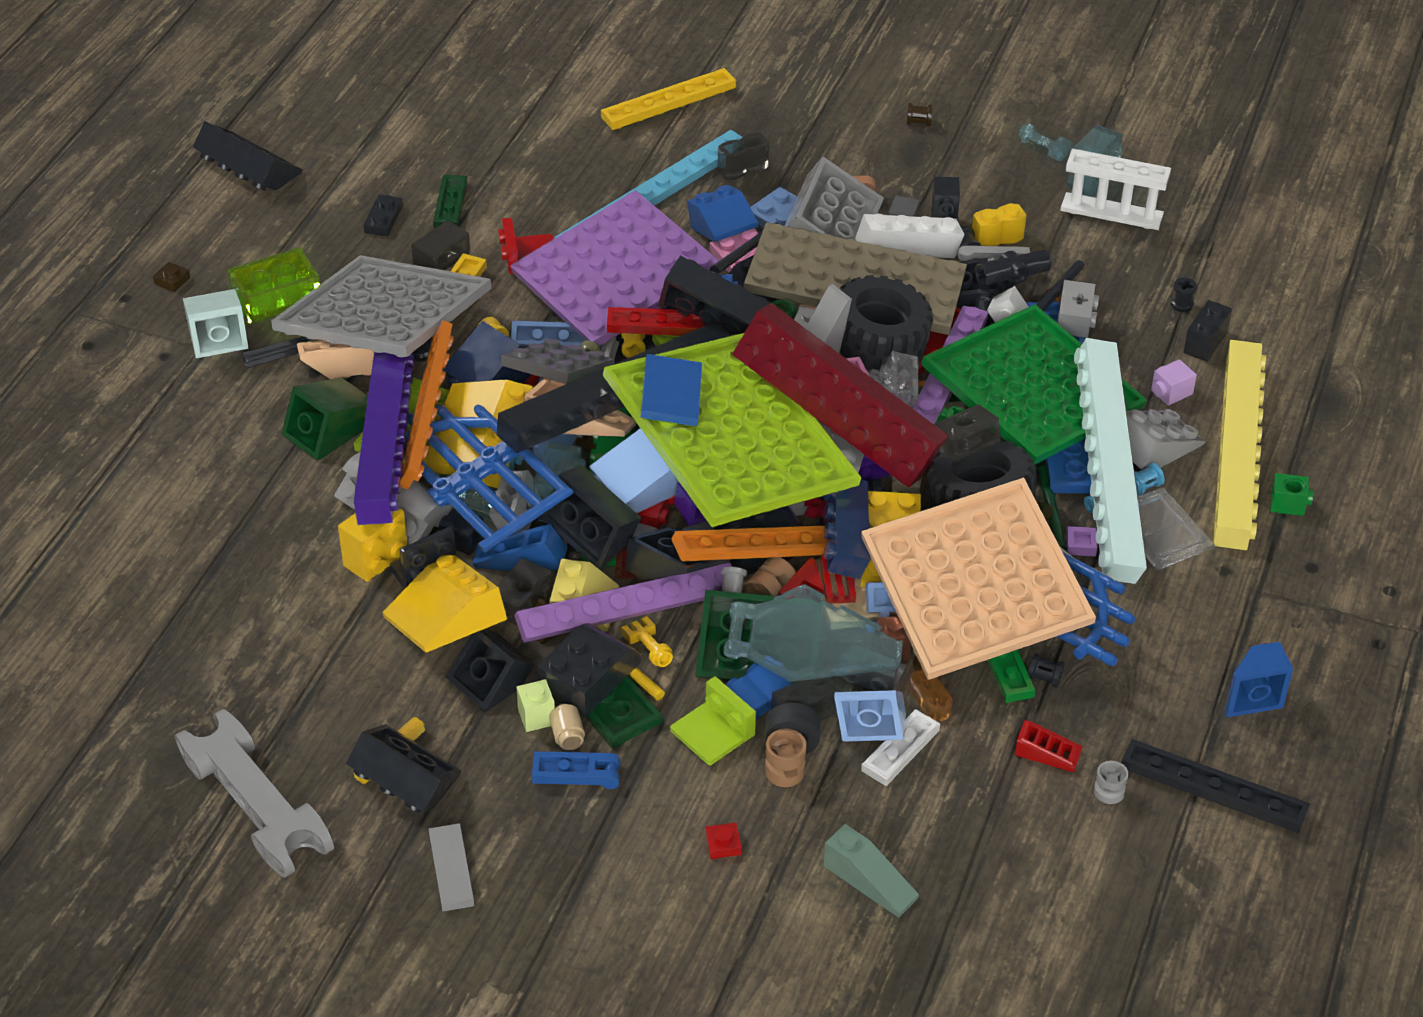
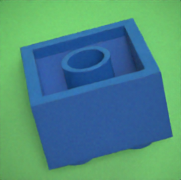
M731 185L720 186L711 193L697 194L695 198L687 201L691 228L714 242L759 227L758 221L743 193Z
M1280 642L1251 646L1233 674L1224 712L1226 718L1283 708L1293 667Z

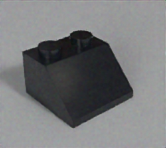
M483 629L471 634L445 678L482 710L489 711L515 693L517 686L523 685L535 664L496 631Z

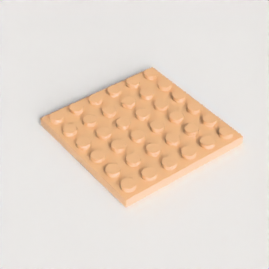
M1024 478L862 531L863 542L928 680L1095 623L1096 616Z

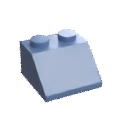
M897 690L835 692L834 698L843 741L903 740L906 711L902 692Z

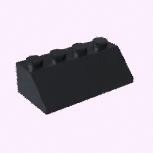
M204 121L193 145V148L201 152L200 157L210 162H213L215 159L218 161V167L229 172L231 169L235 170L234 175L245 181H248V179L253 180L251 185L263 191L267 187L278 190L300 175L303 170L235 132Z

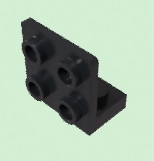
M448 527L400 549L401 558L390 563V571L404 589L427 565L435 563L439 557L444 555L456 556L453 529Z

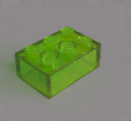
M301 247L227 269L230 290L235 289L243 315L248 323L281 314L320 285L319 276Z

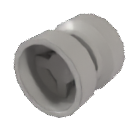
M1111 760L1101 763L1097 770V780L1094 786L1095 797L1103 803L1116 804L1124 798L1128 770L1118 761Z

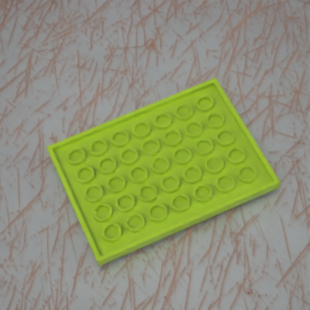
M744 333L656 354L658 356L702 362L697 426L640 417L646 357L604 367L603 377L711 527L859 486L861 476L813 415L732 355Z

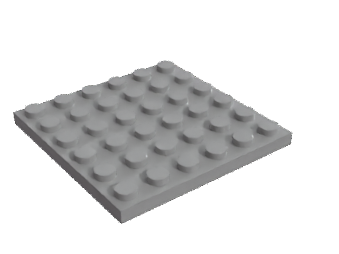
M360 255L271 321L274 331L284 332L286 335H299L307 339L328 341L331 344L340 343L350 345L352 348H365L376 353L385 352L395 354L397 357H407L436 333L442 320L447 322L453 321L460 313L492 288L491 279Z

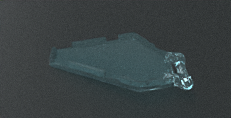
M804 584L761 604L754 605L734 602L730 607L732 620L729 640L724 646V654L734 659L740 656L747 657L784 679L794 682L898 669L901 662L903 640L897 641L881 632L882 626L844 605L837 608L824 601V594ZM745 618L752 619L748 643L741 641Z

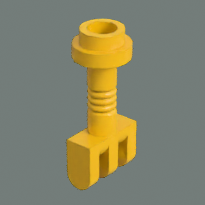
M647 616L640 619L641 624L637 620L631 622V629L627 625L620 627L622 636L630 645L641 641L650 651L649 659L652 664L665 667L671 663L673 659L672 649L667 644H658L652 637V635L656 634V627Z

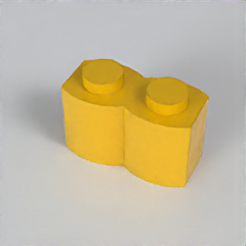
M1012 203L997 209H984L976 212L973 215L972 222L975 240H978L981 246H998L1000 244H1012L1021 241L1024 238L1026 213L1019 204Z

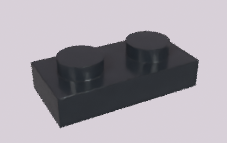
M378 195L363 225L364 233L389 236L403 207V199L390 195Z

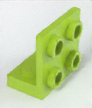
M715 676L706 682V702L670 726V731L707 765L714 764L753 737L756 725V711Z

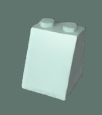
M235 289L183 298L186 319L196 358L248 349L242 307Z

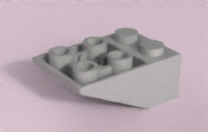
M1134 409L1126 411L1132 462L1141 470L1146 469L1150 463H1156L1161 468L1203 446L1206 442L1198 435L1197 429L1182 422L1180 415L1173 410L1156 411L1150 409L1149 411H1139Z

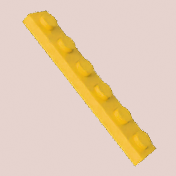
M725 68L602 109L601 118L612 130L622 128L623 126L736 88V79Z

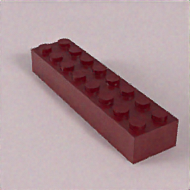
M772 303L757 311L732 353L742 363L908 488L922 478L949 437V435Z

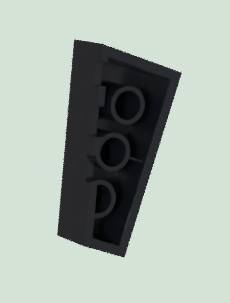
M680 255L664 280L658 307L667 309L668 306L677 308L678 314L688 317L689 314L700 317L702 323L706 325L717 322L730 334L738 335L745 333L758 310L771 303L763 297H758L748 292L741 285L733 284L722 278L720 274L703 268L694 260Z

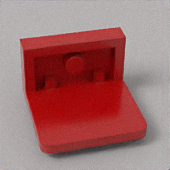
M502 218V229H498L499 245L504 244L501 245L502 261H507L508 273L513 274L510 265L552 241L554 236L552 234L515 237L512 218Z

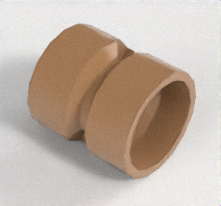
M769 557L759 567L757 572L745 582L744 593L778 597V592L796 572L786 560L780 557Z
M779 729L768 737L766 742L765 773L768 780L776 786L792 787L799 784L804 778L806 740L802 734L791 729Z

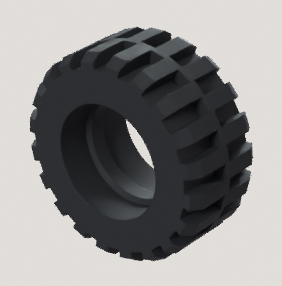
M866 275L863 279L857 277L840 287V290L852 299L840 355L844 358L860 357L867 371L875 369L879 373H886L888 370L898 372L903 367L907 369L923 357L933 324V313L929 302L926 301L925 296L921 292L917 293L915 287L910 284H903L902 280L896 278L892 280L888 279V276L882 275L880 277Z
M978 438V440L973 441L970 439L963 440L960 444L953 443L948 446L947 450L942 449L936 455L927 471L930 508L1021 478L1025 479L1036 500L1034 461L1023 448L1017 447L1009 441L1005 443L1001 439L993 438V440Z

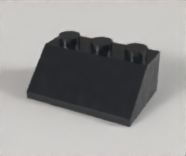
M581 465L559 473L558 477L573 490V494L543 513L540 517L547 524H551L558 534L595 567L601 570L628 543V538L633 537L641 517ZM554 488L552 489L550 495L556 491Z
M387 724L363 731L346 762L348 766L354 769L355 775L365 780L371 779L380 785L379 789L390 796H398L405 801V805L409 809L416 812H425L434 808L462 772Z

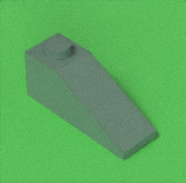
M844 824L825 842L824 867L898 918L919 898L916 890L869 839L848 825Z

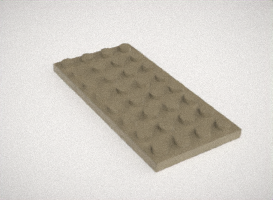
M766 222L746 276L744 288L753 294L781 300L788 299L795 303L817 307L828 286L831 284L840 289L846 282H851L852 279L857 277L863 279L866 275H874V277L888 276V279L895 280L896 278L902 280L903 284H910L915 287L917 293L921 292L932 308L933 324L931 331L949 335L967 264Z

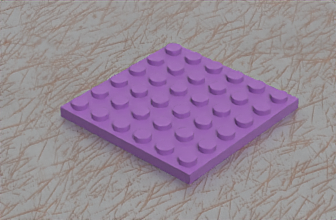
M635 190L510 266L513 274L585 341L590 340L601 346L619 335V333H607L608 307L661 309V307H658L664 280L680 255L694 260L698 265L707 270L719 260Z

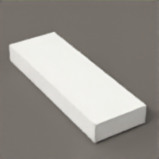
M915 709L905 719L903 740H885L862 764L861 771L887 786L939 732L940 723Z

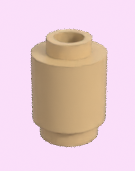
M558 705L549 714L555 742L563 750L577 749L583 744L585 736L579 710L573 705Z

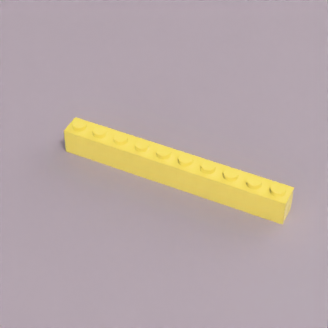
M1230 340L1225 369L1213 546L1247 550L1249 540H1255L1257 523H1253L1252 519L1256 520L1258 503H1253V500L1258 498L1259 484L1254 483V481L1259 479L1260 464H1255V462H1259L1261 455V446L1256 444L1260 443L1262 436V427H1259L1258 424L1261 425L1263 418V409L1259 408V406L1263 405L1264 390H1260V388L1263 389L1265 373L1261 371H1264L1266 364V355H1262L1261 343Z

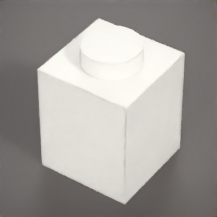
M1014 286L993 297L987 311L996 323L1028 308V305Z

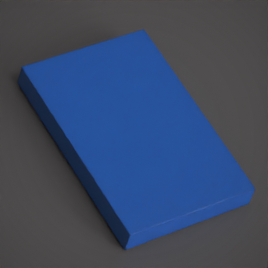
M647 354L640 417L697 426L702 362Z

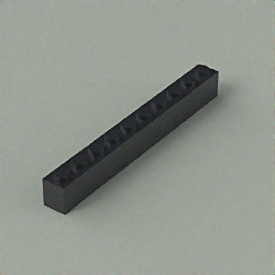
M713 322L616 364L644 358L647 354L656 355L733 335L717 322ZM601 369L499 412L496 435L512 450L519 453L622 409L625 406L603 377L604 369Z

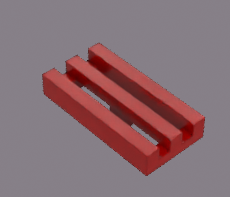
M820 555L826 603H856L854 579L845 576L848 596H845L842 577L834 573L838 596H833L830 574L827 572V559Z

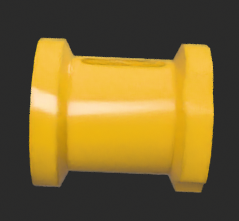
M623 333V355L630 358L644 352L646 349L643 342L645 334Z

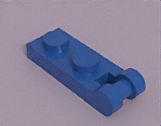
M534 751L532 783L602 785L606 789H614L619 786L620 776L617 771L620 769L621 759L614 753Z

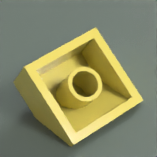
M561 559L550 604L617 589L619 585L590 562ZM606 623L595 627L602 631L608 632L611 623Z

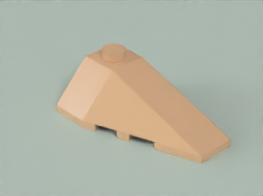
M544 378L525 395L524 402L566 384ZM616 410L563 434L624 437L636 426V421L621 411Z

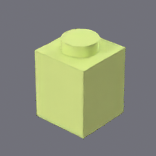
M546 679L517 686L518 711L526 732L551 726L549 714L555 709Z

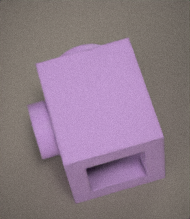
M1179 359L1154 371L1151 391L1169 406L1193 394L1197 374Z

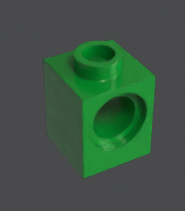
M1275 473L1270 492V512L1304 516L1306 506H1311L1314 490L1309 488V477Z

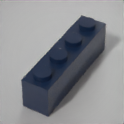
M861 480L859 486L822 496L826 500L823 510V519H826L823 538L827 540L823 557L827 559V572L859 580L870 561L869 552L862 539V531L869 529L868 485L865 480Z

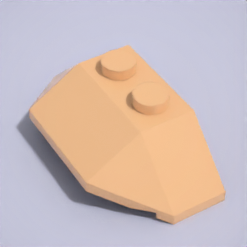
M312 339L306 343H297L300 360L329 379L339 377L348 379L351 376L361 374L371 375L374 357L373 350L352 348L350 345L340 343L331 344L328 341Z

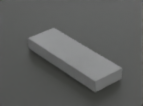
M460 823L429 828L442 912L474 906Z

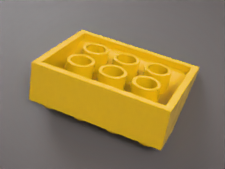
M510 380L453 383L444 406L455 417H478L474 412V406L479 404L484 406L486 410L498 419L499 412L523 403L525 395L533 389V386ZM468 428L487 447L496 446L502 442L491 428ZM453 429L434 433L463 462H472L480 456ZM430 444L428 445L429 449L424 462L434 472L448 476L457 472ZM490 474L482 481L487 486L498 488L502 477L499 474Z
M455 555L441 556L435 563L427 565L382 612L387 621L425 653L507 620L499 587Z

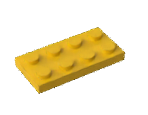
M868 491L869 529L918 513L921 510V494ZM871 557L861 577V587H866V583H883Z

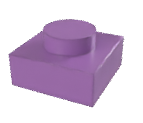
M1067 527V553L1070 555L1096 556V528Z

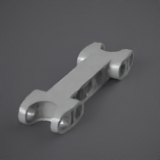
M221 709L213 714L217 730L212 735L197 737L185 730L175 734L178 749L193 774L201 780L213 773L258 827L259 830L251 835L252 842L260 856L280 876L286 878L295 872L293 862L289 856L298 848H314L324 855L334 850L330 833L317 812L308 803L294 810L248 756V753L255 750L254 742L243 725L228 711Z

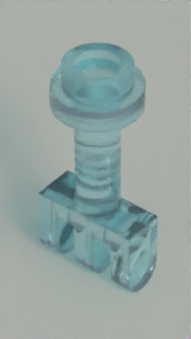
M1024 124L1018 135L1024 143H1028L1031 140L1048 148L1047 156L1057 161H1062L1074 147L1071 141L1061 136L1054 141L1035 132V126L1032 124Z

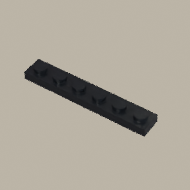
M1134 739L1131 740L1121 761V764L1132 773L1296 833H1300L1310 806L1308 802Z

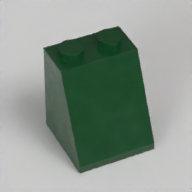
M341 377L293 386L281 434L314 459L320 460L363 432L368 396Z

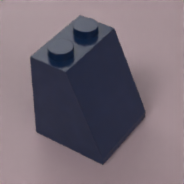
M484 321L478 325L447 362L445 368L442 369L446 372L448 376L446 381L451 386L453 383L510 380L523 383L531 374L501 366V355L510 353L515 348L522 347Z

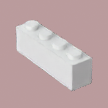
M864 214L855 239L858 242L881 245L886 248L905 250L910 253L929 255L935 258H955L964 233L957 219L950 217L931 218L927 216L911 217L905 215Z

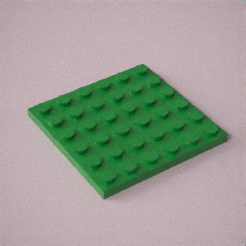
M1034 304L923 356L921 365L1002 438L1014 443L1017 447L1023 448L1033 459L1034 465L1086 438L1085 429L1082 428L1083 408L1079 404L1081 392L1080 386L1077 385L1078 367L1074 362L1075 352L1082 344L1037 305ZM1121 378L1125 410L1143 409L1147 399Z

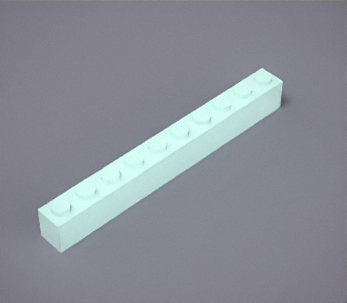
M1086 338L1081 347L1077 348L1074 362L1078 367L1077 385L1080 386L1081 392L1079 404L1083 408L1082 428L1085 429L1086 433L1085 451L1088 452L1089 458L1087 471L1088 474H1091L1090 495L1094 499L1093 519L1096 520L1097 524L1096 542L1099 544L1100 549L1099 566L1102 567V573L1113 578L1114 581L1136 584L1147 567L1117 343Z

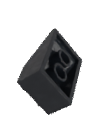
M669 527L628 538L625 570L636 575L640 580L650 581L655 578L688 574L730 562V559L681 561L672 542V537L675 531L678 530Z

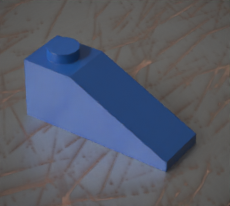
M547 524L512 534L486 553L478 545L472 564L475 568L538 574L559 568L561 559L565 558L568 546L552 525Z

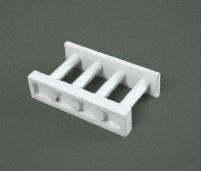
M1077 149L1071 150L1066 171L1075 173L1072 193L1066 192L1061 205V211L1159 230L1164 211L1155 210L1158 191L1166 190L1171 168ZM1085 175L1099 178L1096 198L1082 195ZM1109 180L1124 183L1121 203L1106 200ZM1134 185L1149 188L1146 208L1131 205Z

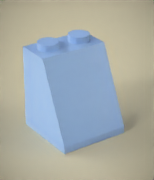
M641 428L589 466L593 476L636 513L675 496L677 482H679Z

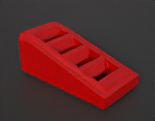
M1025 720L1017 739L1015 756L1074 773L1083 746L1036 723ZM1053 748L1058 749L1057 754L1052 752ZM1065 751L1070 753L1068 759L1063 757Z

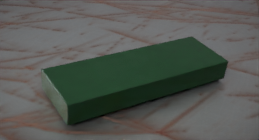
M443 175L433 219L434 228L459 229L468 184L467 176Z

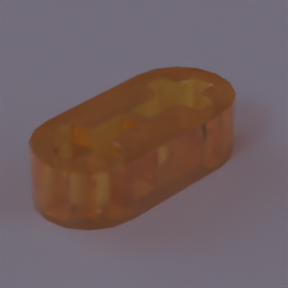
M923 670L913 673L910 679L909 691L925 714L937 721L949 718L952 713L953 699L938 678L935 677L928 680Z

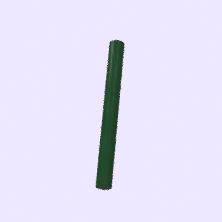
M1040 466L1037 469L1044 502L1045 504L1052 505V515L1049 518L1050 528L1058 545L1067 551L1054 492L1050 490L1047 467Z

